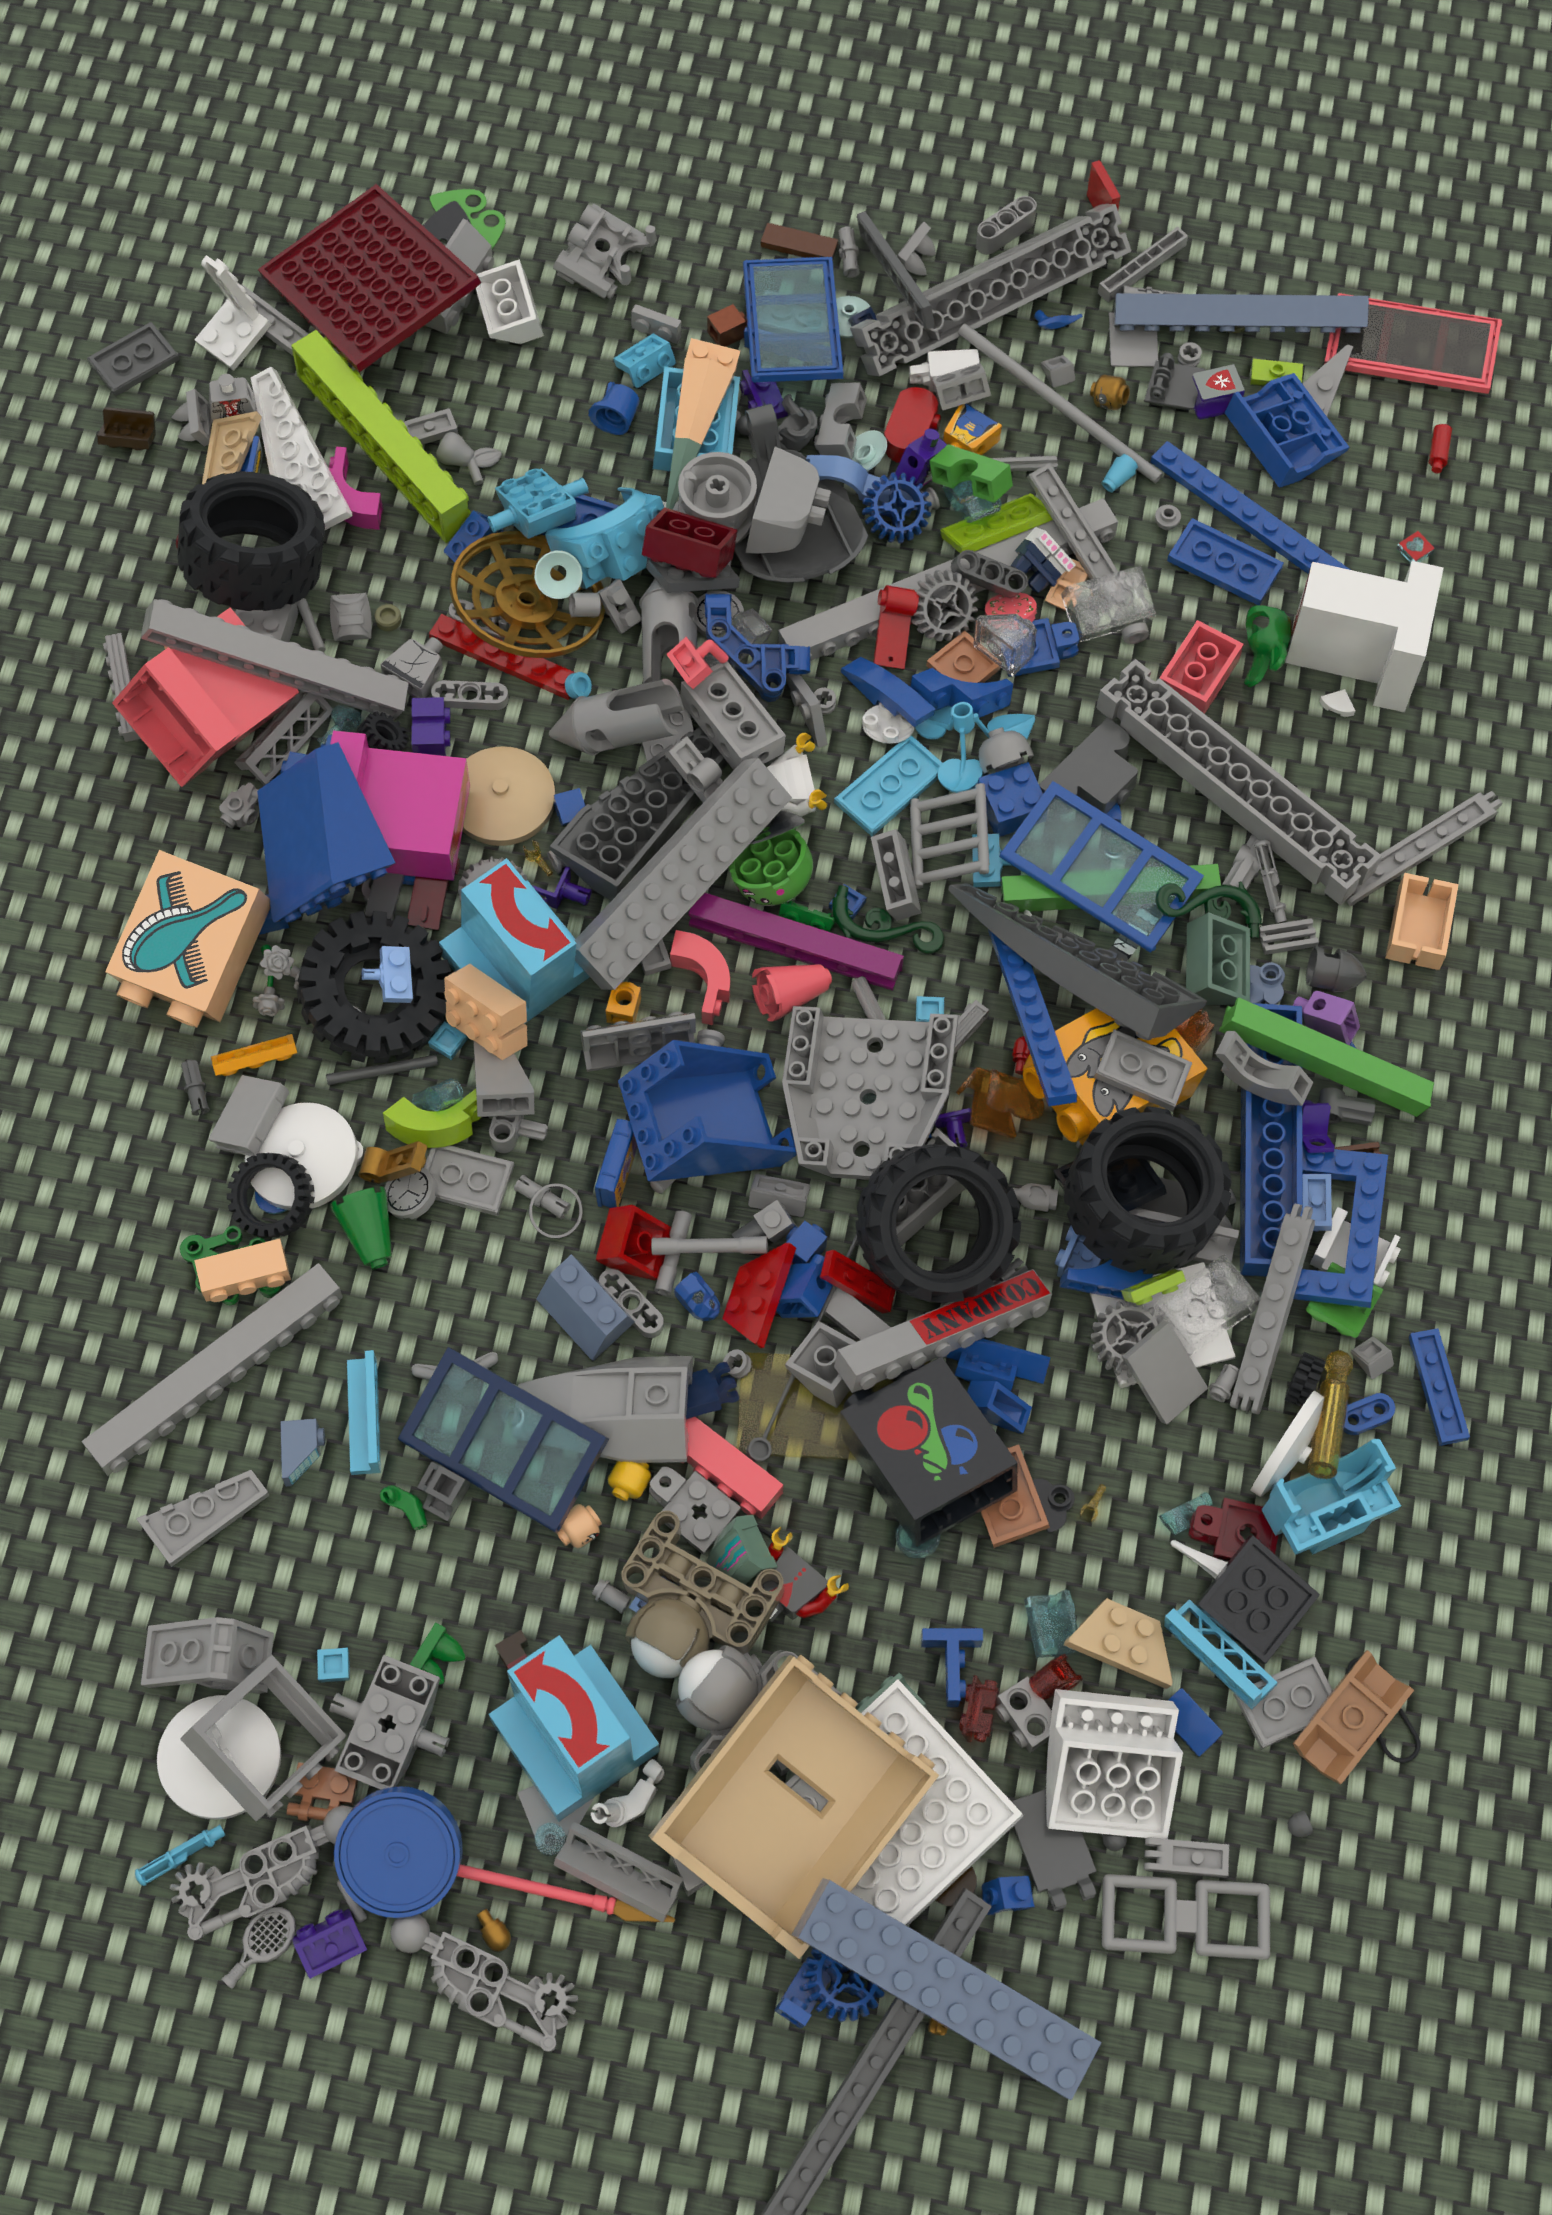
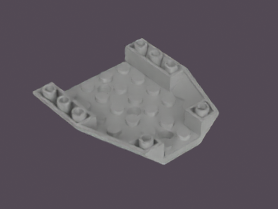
M793 1006L782 1085L799 1165L832 1178L869 1180L872 1173L884 1161L890 1160L896 1153L914 1146H924L949 1096L959 1016L930 1014L929 1022L824 1017L821 1008ZM873 1042H881L883 1044V1048L879 1052L873 1053L868 1050ZM865 1094H875L877 1096L876 1100L872 1104L862 1103V1098ZM861 1145H866L870 1148L866 1156L858 1157L855 1155L856 1148Z

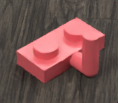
M687 637L666 654L692 689L713 672L704 660V657L709 652L721 664L727 662L729 658L713 640H706L699 648H696Z

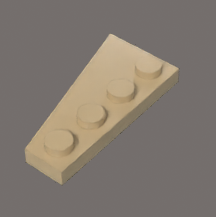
M257 411L213 420L202 484L206 483V480L213 476L240 472L262 419V416Z

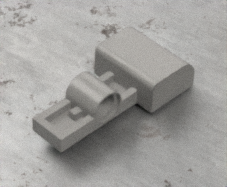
M687 736L665 753V756L703 803L723 782L720 778L722 771L719 765L711 758H704Z

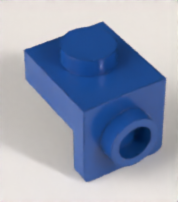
M1029 1876L999 1877L982 1884V1899L992 1906L987 1915H994L1002 1911L1028 1910L1035 1907Z

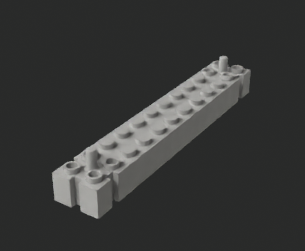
M1101 204L1087 211V216H1076L922 292L931 304L935 323L934 328L925 329L906 301L877 314V320L866 319L850 327L857 347H864L866 352L861 358L867 374L881 376L897 368L895 362L907 363L960 337L958 331L964 323L976 329L1107 264L1106 259H1117L1131 252L1126 233L1119 232L1117 227L1122 221L1116 204Z
M1133 660L1121 671L1119 681L1113 678L1100 690L1096 706L1099 711L1111 720L1116 717L1121 720L1120 727L1256 838L1259 840H1269L1272 851L1314 885L1319 882L1323 883L1326 886L1324 893L1340 906L1355 892L1358 883L1363 885L1375 873L1382 855L1367 843H1364L1362 846L1358 845L1355 842L1357 835L1159 678L1157 681H1153L1150 678L1151 671L1138 660Z

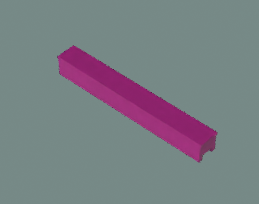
M704 893L690 908L688 916L691 917L689 921V926L810 965L821 964L829 971L854 979L863 976L868 983L892 991L898 975L903 969V955L708 893Z

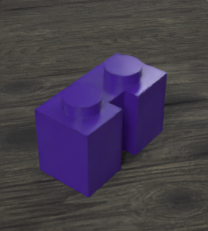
M444 697L412 698L411 745L413 753L446 756V747H451L450 731H446V724L451 723L450 707H445Z

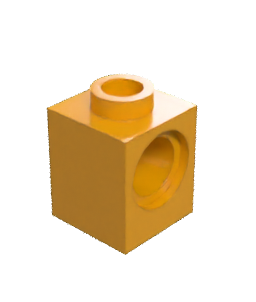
M622 982L615 990H611L606 1008L607 1023L615 1024L619 1021H636L641 1003V987H637L631 982ZM621 1000L630 1001L628 1005H620L618 1002Z

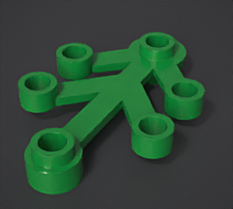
M229 1226L223 1234L204 1239L200 1235H190L182 1241L180 1245L181 1256L187 1262L193 1263L197 1277L195 1285L200 1293L202 1292L195 1260L219 1254L212 1251V1249L226 1244H239L243 1236L237 1226ZM237 1232L238 1236L235 1239L228 1238L229 1234ZM257 1237L252 1239L249 1245L241 1248L264 1243L265 1240ZM194 1244L199 1245L196 1251L189 1250L190 1246ZM282 1285L273 1288L262 1287L259 1290L264 1297L273 1298L282 1291ZM235 1294L232 1299L224 1300L223 1303L229 1306L236 1304L239 1300V1294Z

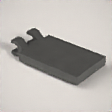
M1046 1789L1011 1801L1023 1814V1817L1013 1826L1037 1893L1047 1891L1054 1912L1066 1908L1067 1901L1061 1890L1063 1888L1077 1884L1083 1901L1095 1898L1096 1890L1089 1876L1096 1873V1868L1083 1834L1078 1831L1048 1829Z

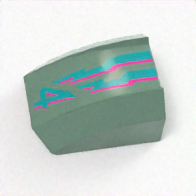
M753 1515L735 1517L717 1536L707 1559V1564L750 1588L763 1570H775L778 1567L765 1544Z

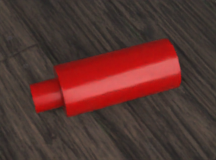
M1438 424L1433 430L1429 464L1432 466L1433 473H1441L1442 468L1448 462L1452 428L1447 424Z

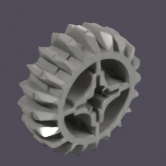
M936 570L934 577L931 574H925L926 583L921 580L917 581L920 589L913 590L919 595L917 611L913 615L915 617L911 622L914 625H919L917 631L922 634L925 633V637L929 639L934 637L936 641H942L943 638L951 641L953 635L956 637L961 635L960 629L969 630L966 624L968 621H975L974 617L971 616L972 612L978 611L977 607L972 606V603L978 601L976 596H971L975 589L972 586H968L970 581L967 578L961 579L962 575L955 572L952 574L950 570H944L942 573V571ZM946 585L944 589H941L939 594L932 596V593L936 589ZM957 596H959V608L956 605ZM936 601L946 603L945 606L951 608V610L942 609L941 605L937 604ZM927 604H929L931 607L929 617L927 614ZM955 616L949 623L941 626L942 622L945 623L948 617Z
M1119 1300L1116 1303V1310L1110 1305L1107 1306L1106 1314L1099 1313L1097 1317L1099 1322L1093 1323L1092 1329L1095 1332L1091 1334V1341L1095 1342V1344H1093L1092 1350L1093 1352H1100L1097 1356L1098 1362L1107 1360L1106 1370L1114 1366L1116 1367L1117 1376L1121 1374L1122 1370H1126L1127 1376L1130 1378L1132 1373L1121 1354L1129 1351L1147 1333L1160 1324L1163 1317L1162 1315L1153 1317L1154 1307L1146 1311L1144 1310L1145 1304L1134 1307L1132 1302H1128L1127 1307H1124L1123 1303ZM1127 1320L1138 1322V1324H1131ZM1114 1325L1118 1337L1110 1345L1107 1339V1331ZM1129 1335V1338L1133 1336L1135 1341L1131 1342V1338L1127 1341L1125 1336Z

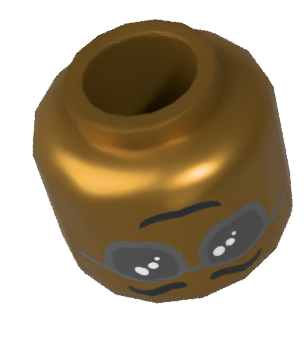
M1102 375L1098 378L1097 382H1093L1090 395L1093 397L1097 407L1118 410L1128 402L1130 388L1121 377Z

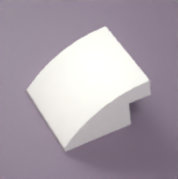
M1055 1689L1047 1753L1046 1818L1048 1829L1168 1839L1183 1756L1182 1750L1174 1740L1179 1709L1173 1701Z

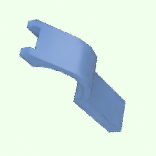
M807 455L806 461L817 469L819 480L830 479L845 483L856 491L859 500L863 501L864 498H870L867 496L866 490L868 488L873 489L872 483L875 480L880 482L879 477L868 474L864 467L849 458L837 455ZM890 489L880 494L877 506L889 502ZM901 490L902 496L905 499L913 500L908 493ZM896 503L892 506V509H897V513L902 510L901 507H897Z

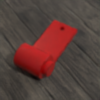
M886 585L884 590L879 591L877 603L880 605V614L873 663L883 667L905 669L911 617L916 613L919 602V595L915 590Z

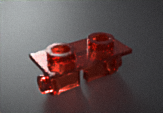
M976 1675L973 1676L972 1684L967 1686L965 1700L968 1702L966 1714L963 1713L960 1719V1732H962V1735L969 1743H971L972 1735L974 1740L978 1742H986V1738L990 1737L993 1715L983 1713V1709L995 1710L999 1688L996 1687V1681L985 1680V1684H982Z

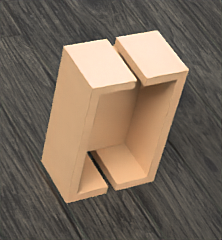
M1404 873L1398 887L1385 959L1410 964L1412 959L1416 960L1415 965L1440 970L1447 954L1459 884L1434 879L1428 895L1424 896L1423 893L1429 878Z
M471 964L444 978V995L447 1000L446 1020L452 1027L457 1028L467 1035L469 1039L474 1040L489 1053L494 1054L501 1060L528 1046L527 1026L523 1024L527 1022L526 1001Z

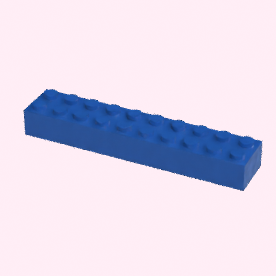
M1253 1003L1302 1025V1006ZM1247 1044L1254 1053L1267 1061L1279 1065L1298 1066ZM1241 1087L1240 1275L1267 1277L1285 1214H1291L1295 1203L1302 1205L1301 1217L1303 1213L1302 1106L1273 1102Z

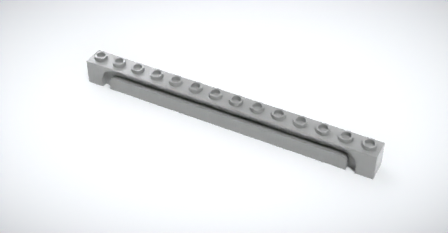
M1104 498L1079 508L1099 542L1105 543L1115 537L1118 520ZM1053 520L1037 526V528L1045 530L1067 555L1073 554L1072 549ZM1034 528L974 552L1010 566L1018 556L1015 550ZM953 559L889 586L919 590L920 587L917 581L921 580L926 583L925 574H931L934 577L936 570H940L942 573L944 570L952 571L951 562ZM961 559V566L966 570H970V563L966 559ZM985 568V576L993 580L994 573L992 570ZM969 582L968 586H972L975 589L971 596L985 590V588ZM946 585L936 589L932 593V596L939 594L941 589H944ZM885 587L780 629L778 644L810 646L811 662L823 655L829 656L845 646H853L867 637L877 636L880 605H878L877 600L879 591L884 590ZM936 601L937 604L941 605V608L947 607L945 606L946 603ZM927 604V614H929L931 607Z

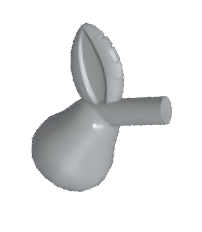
M455 432L445 434L436 451V457L441 463L468 467L473 483L476 486L484 482L478 467H491L502 456V453L494 448H481L473 451L464 439Z

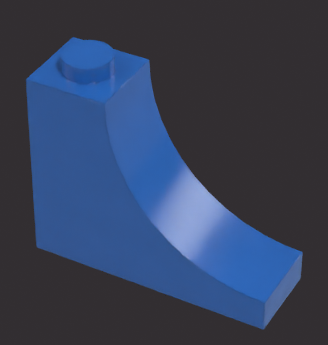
M1110 1259L1104 1264L1093 1268H1068L1061 1275L1060 1287L1124 1300L1121 1290L1152 1278L1153 1274H1143V1269L1135 1272L1119 1269L1110 1265L1113 1261Z

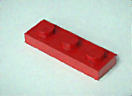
M836 1250L826 1251L820 1278L882 1314L891 1312L896 1290L883 1282L884 1280L875 1273Z

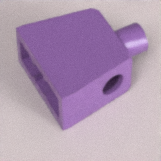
M1320 991L1313 992L1309 1000L1299 996L1294 1001L1293 1006H1302V1016L1306 1027L1347 1045H1350L1360 1028L1356 1008L1352 1001Z

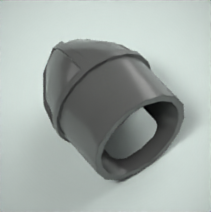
M1313 947L1306 970L1307 986L1326 989L1329 992H1344L1358 986L1366 979L1367 974L1363 965L1353 954L1343 949H1337L1335 954L1324 953L1323 947Z

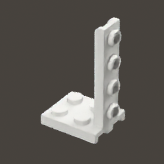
M206 255L201 265L228 299L195 338V341L234 371L272 324L268 319L259 314L253 306L255 301L246 294L245 288L237 283L238 279L228 271L229 267L217 258L214 261Z

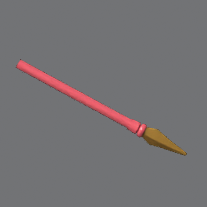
M462 1864L457 1874V1877L587 1906L600 1912L606 1911L608 1915L614 1914L624 1921L661 1922L613 1896L608 1898V1896L587 1894ZM667 1915L664 1922H675V1918Z

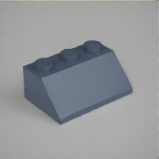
M572 1254L549 1275L537 1297V1301L592 1361L599 1357L635 1322L589 1270Z

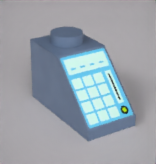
M316 1419L281 1421L282 1479L285 1486H292L320 1457V1446H325L324 1428L319 1427Z

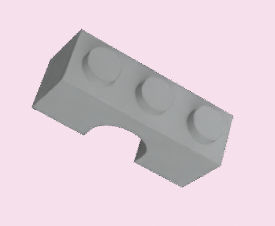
M831 383L829 394L825 397L826 407L824 414L820 417L819 434L815 436V448L819 451L820 455H837L852 460L857 439L850 424L844 423L852 419H862L867 397L860 383Z

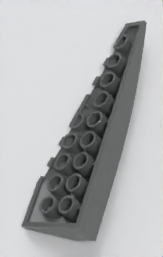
M756 697L762 706L767 709L768 703ZM701 727L693 732L689 731L682 736V739L687 736L704 758L713 759L719 765L721 771H723L728 762ZM672 744L640 766L639 771L631 777L626 776L619 781V785L610 792L605 791L601 794L596 802L584 806L550 845V850L595 892L610 901L616 897L674 835L700 801V798L665 756V753L673 747Z

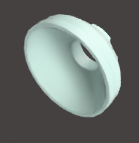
M560 550L548 552L536 564V584L540 591L548 597L554 599L567 598L571 593H575L581 585V565L568 552ZM556 565H561L566 569V576L562 580H555L551 577L550 571Z

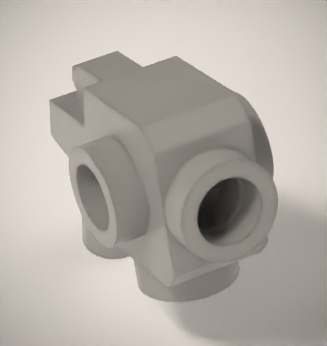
M248 782L246 785H242L236 792H231L219 806L222 813L220 820L230 828H233L235 825L240 828L246 824H253L258 816V812L254 808L258 802V789Z

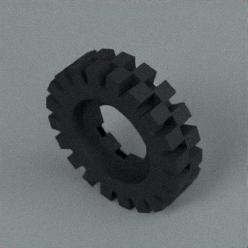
M364 911L351 913L348 921L344 922L342 917L329 923L326 932L322 929L313 938L312 946H308L303 957L297 989L298 1004L303 1005L301 1014L307 1025L313 1024L312 1033L321 1043L326 1039L331 1042L329 1049L341 1056L346 1050L352 1053L351 1060L365 1062L366 1056L373 1057L374 1063H388L390 1056L394 1055L398 1061L410 1056L412 1049L416 1048L419 1051L428 1044L430 1036L434 1035L440 1028L446 1014L447 1000L444 995V978L451 973L448 960L441 959L443 950L437 941L434 940L430 943L427 941L429 932L420 925H417L414 929L409 928L408 923L410 919L397 914L394 921L387 920V912L373 911L371 918H365ZM382 946L409 947L413 992L411 1003H400L395 1010L384 1015H368L354 1008L348 1001L344 991V980L349 970L363 961H380L379 950Z

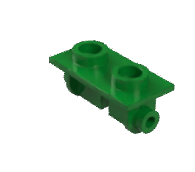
M792 900L781 904L780 917L831 932V928L835 925L836 921L832 917V913L827 914L815 909L810 911L808 907L793 903Z

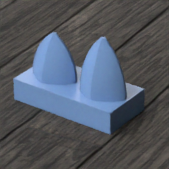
M1303 1174V1210L1305 1206L1313 1208L1311 1219L1315 1220L1313 1231L1316 1232L1332 1231L1331 1174Z

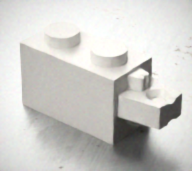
M978 349L928 352L927 362L921 365L910 366V384L927 385L930 392H935L932 378L979 364Z

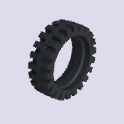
M259 1153L256 1154L257 1156H250L246 1159L247 1162H241L237 1166L240 1170L233 1172L231 1177L234 1178V1181L228 1183L227 1188L231 1189V1193H227V1200L231 1201L228 1209L234 1212L232 1218L235 1222L240 1223L239 1227L247 1230L252 1235L266 1238H279L290 1235V1232H295L299 1229V1224H304L307 1221L305 1216L310 1215L312 1211L309 1205L314 1203L315 1197L311 1196V1192H314V1185L309 1183L312 1180L310 1174L305 1173L307 1169L303 1165L298 1164L299 1161L286 1155ZM275 1167L283 1170L291 1178L294 1185V1201L290 1212L283 1219L276 1223H265L259 1221L251 1213L248 1206L247 1191L251 1180L258 1172L265 1168Z

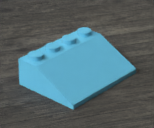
M664 367L653 469L671 470L684 369ZM734 376L697 457L710 452L732 454L740 377Z

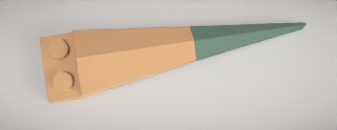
M691 338L684 363L666 508L673 510L679 497L678 481L683 468L688 462L697 457L716 413L730 387L740 357L739 350Z

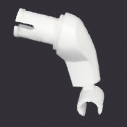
M654 1759L650 1760L643 1769V1773L648 1779L646 1781L640 1779L628 1795L608 1799L605 1803L595 1804L592 1809L598 1810V1812H591L593 1821L598 1824L606 1823L611 1827H618L645 1814L658 1790L654 1784L659 1783L664 1778L665 1773L662 1766Z

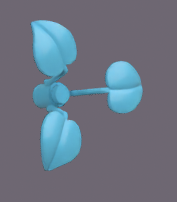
M960 702L953 707L947 706L935 711L932 717L916 726L915 729L919 735L928 739L941 738L946 730L951 731L953 727L960 733L961 760L949 759L941 764L938 769V779L941 785L952 793H958L973 789L978 784V779L983 776L978 760H966L965 734L972 731L975 722L988 738H990L989 732L1003 727L1005 732L1016 731L1028 739L1035 723V715H1001L993 718L986 728L980 721L978 714H973L972 706L969 703Z

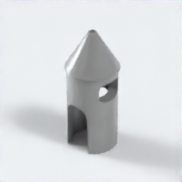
M654 579L639 602L642 613L643 684L661 680L662 656L667 651L672 650L685 637L698 648L697 626L695 624L698 607L697 597L692 591L667 593L656 579Z
M661 679L589 697L580 696L551 728L549 735L551 738L584 753L597 755L602 751L678 735L679 733L676 729H671L667 726L662 716L683 711L684 707L676 686L668 679Z

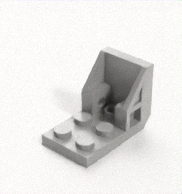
M219 1617L148 1626L141 1686L154 1688L196 1683L213 1689L232 1691L272 1655L274 1633L236 1619ZM261 1682L249 1693H267L268 1687Z

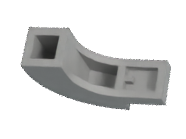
M1226 1031L1217 1049L1216 1055L1223 1062L1221 1071L1240 1087L1273 1102L1303 1106L1313 1081L1300 1066L1279 1065L1263 1059L1248 1047L1236 1031Z

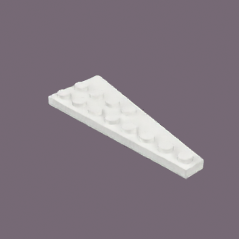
M269 367L251 377L257 412L262 416L260 428L270 475L283 478L309 493L311 499L317 502L323 513L325 530L352 517V512L278 372L274 368Z

